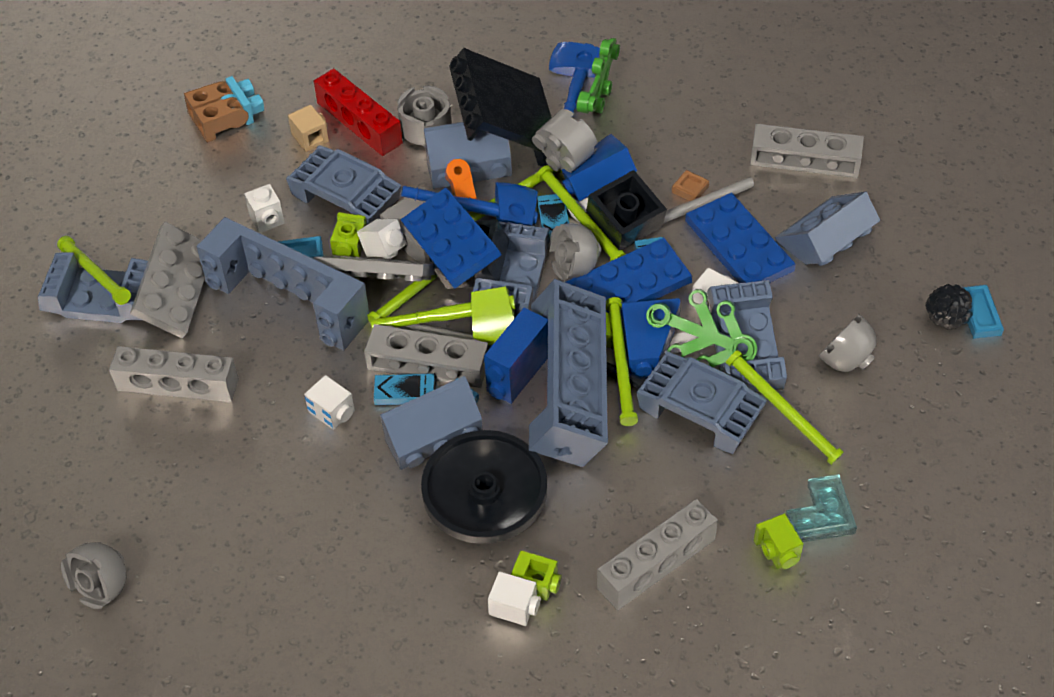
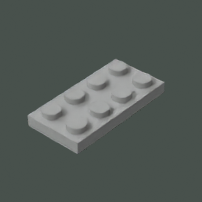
M167 222L161 225L131 308V315L180 338L187 334L205 279L196 247L202 241L201 239Z
M338 255L314 257L315 260L344 274H350L352 277L377 276L379 279L404 278L405 275L406 281L431 280V275H437L433 269V262Z

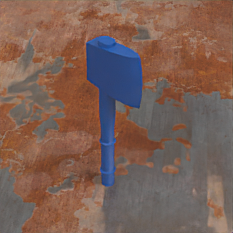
M560 42L554 48L549 62V70L556 74L573 76L567 101L564 103V109L574 113L585 78H595L596 74L592 73V64L595 57L600 58L599 47L589 43Z
M496 182L495 203L454 196L466 211L494 216L499 222H510L527 226L536 225L538 212L535 209L538 192L529 187ZM403 186L401 197L411 198L415 201H427L438 192L418 189V187Z

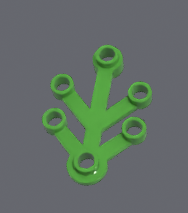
M616 38L604 39L602 41L599 52L600 58L595 57L592 64V73L597 75L590 91L580 92L577 101V112L586 114L589 112L601 114L603 112L605 98L600 96H609L611 93L612 81L608 80L610 67L613 59H618L620 45L617 44Z
M695 289L689 295V303L695 307L702 325L671 313L670 308L664 303H655L647 310L646 319L651 326L660 328L667 324L698 337L683 344H672L668 348V352H671L673 348H679L682 353L681 357H685L713 344L725 348L714 355L703 354L696 359L698 361L706 359L711 367L726 362L737 350V345L740 343L748 346V351L742 353V358L745 361L753 360L757 354L756 341L750 335L742 333L734 315L735 305L729 300L721 301L716 308V312L720 318L724 319L730 337L719 333L706 303L708 299L707 293L702 289ZM695 293L702 294V303L694 302L693 295ZM723 304L731 307L730 314L725 315L721 312L720 308ZM657 309L664 311V319L660 320L655 317Z

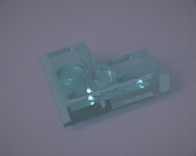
M839 474L809 479L807 486L814 506L786 510V516L802 542L856 533L857 526Z

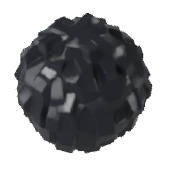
M950 284L940 286L929 295L925 304L929 318L933 323L946 328V330L956 329L961 325L967 324L973 316L971 311L972 297L965 288L957 284L954 286Z

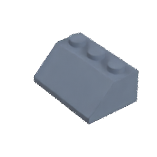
M463 122L424 128L427 166L433 189L451 186L445 178V170L448 163L454 159H462L468 163L473 182L512 176L511 153L507 139L480 130L473 140L469 141Z
M866 191L832 196L777 235L775 239L777 243L805 265L818 264L822 266L831 262L834 259L833 255L837 252L850 248L853 245L852 241L857 237L869 234L872 231L871 227L881 220Z
M465 376L380 414L385 441L400 470L419 466L426 458L432 456L441 445L458 435L483 430L482 417Z

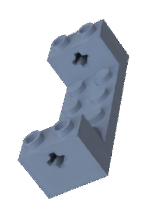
M224 217L196 246L205 281L212 289H219L230 294L250 272L257 278H263L273 283L279 289H286L296 294L302 300L313 302L320 339L328 346H335L344 351L369 322L365 283L233 220Z
M553 279L531 305V311L548 319L547 407L529 424V451L584 467L608 444L606 297Z

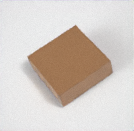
M686 170L673 184L672 193L688 201L701 197L709 188V180Z

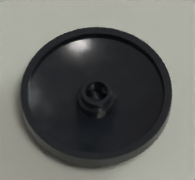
M493 430L467 432L445 442L429 458L423 470L421 480L423 503L431 520L446 534L470 543L488 544L501 542L525 531L540 515L547 497L546 470L539 455L536 452L529 451V445L516 436Z

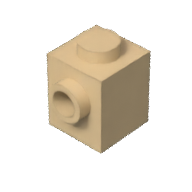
M312 105L288 114L291 134L305 152L329 142L325 117L321 112L317 113Z

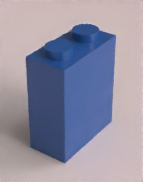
M524 307L484 355L486 390L492 397L512 404L548 359L547 318Z

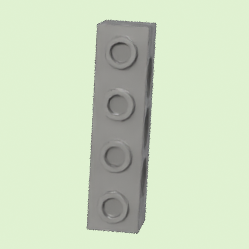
M756 124L750 165L858 178L864 136Z
M374 324L364 353L368 370L398 375L434 374L435 381L446 383L465 376L470 387L481 388L485 377L484 355L488 351V343L476 339H462L450 335L425 333L420 330H407L390 325Z
M121 346L117 347L109 369L117 391L232 402L239 379L232 357Z
M695 499L597 569V589L617 611L715 541L718 520Z

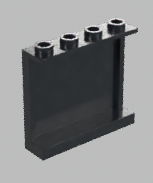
M463 47L459 54L451 60L449 68L467 139L472 141L478 132L483 130L532 148L538 166L548 165L546 162L547 157L532 141V137L536 135V132L552 118L540 78Z

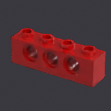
M333 68L313 80L317 103L382 157L403 144L400 120Z

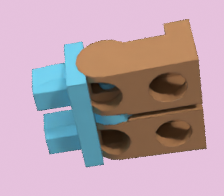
M233 76L225 78L226 82H216L184 93L187 112L207 143L216 139V133L231 127L239 128L245 123L246 125L253 124V115L264 111L263 100L259 94L255 95L253 85L249 79L236 82Z

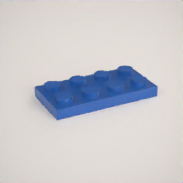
M446 187L400 219L454 289L501 256L496 245Z
M732 192L686 213L685 221L738 283L769 280V283L795 271V262Z
M663 237L601 265L586 275L573 278L565 283L604 296L606 300L618 297L622 300V303L656 300L692 283V275Z

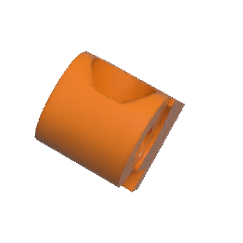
M462 159L450 161L445 170V178L451 184L453 196L477 199L468 163Z

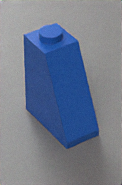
M612 134L598 142L594 146V148H597V151L575 171L570 173L565 169L562 170L565 180L562 181L563 186L579 201L589 197V194L630 171H637L628 148Z
M680 298L622 303L621 318L629 372L639 377H648L668 350L676 328L667 324L660 328L651 326L646 319L649 307L655 303H664L670 308L671 313L680 316ZM657 309L655 317L660 320L664 319V311Z

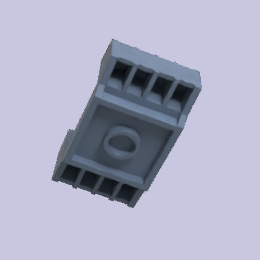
M321 145L286 178L292 195L308 204L317 195L349 211L350 214L365 216L366 225L376 219H380V214L387 208L392 207L400 199L401 184L387 177L381 169L339 149L332 150Z
M499 222L510 240L500 280L476 278L473 292L506 286L509 295H514L516 309L514 314L516 318L524 307L531 310V305L536 300L550 242L549 228Z
M55 253L38 295L39 310L60 314L70 319L122 323L125 320H142L131 315L130 311L148 261L131 258L126 272L103 270L120 287L127 288L131 293L130 300L124 305H119L113 300L112 294L84 268H79L74 253Z
M769 280L711 286L707 290L709 308L719 333L730 337L724 319L720 318L716 312V308L721 301L729 300L735 305L734 315L742 333L750 335L757 343L756 356L753 360L746 362L775 390L784 389L787 373L784 357H778L769 308L773 299ZM723 304L720 310L723 314L728 315L731 313L729 305ZM740 343L737 345V350L741 353H746L748 346ZM715 344L716 353L725 349ZM725 362L718 365L719 371L744 382L754 392H759L734 366L729 367Z
M666 351L657 366L637 391L640 409L658 419L666 408L715 432L714 447L731 454L735 452L768 400L749 389L744 382L692 357L684 358Z

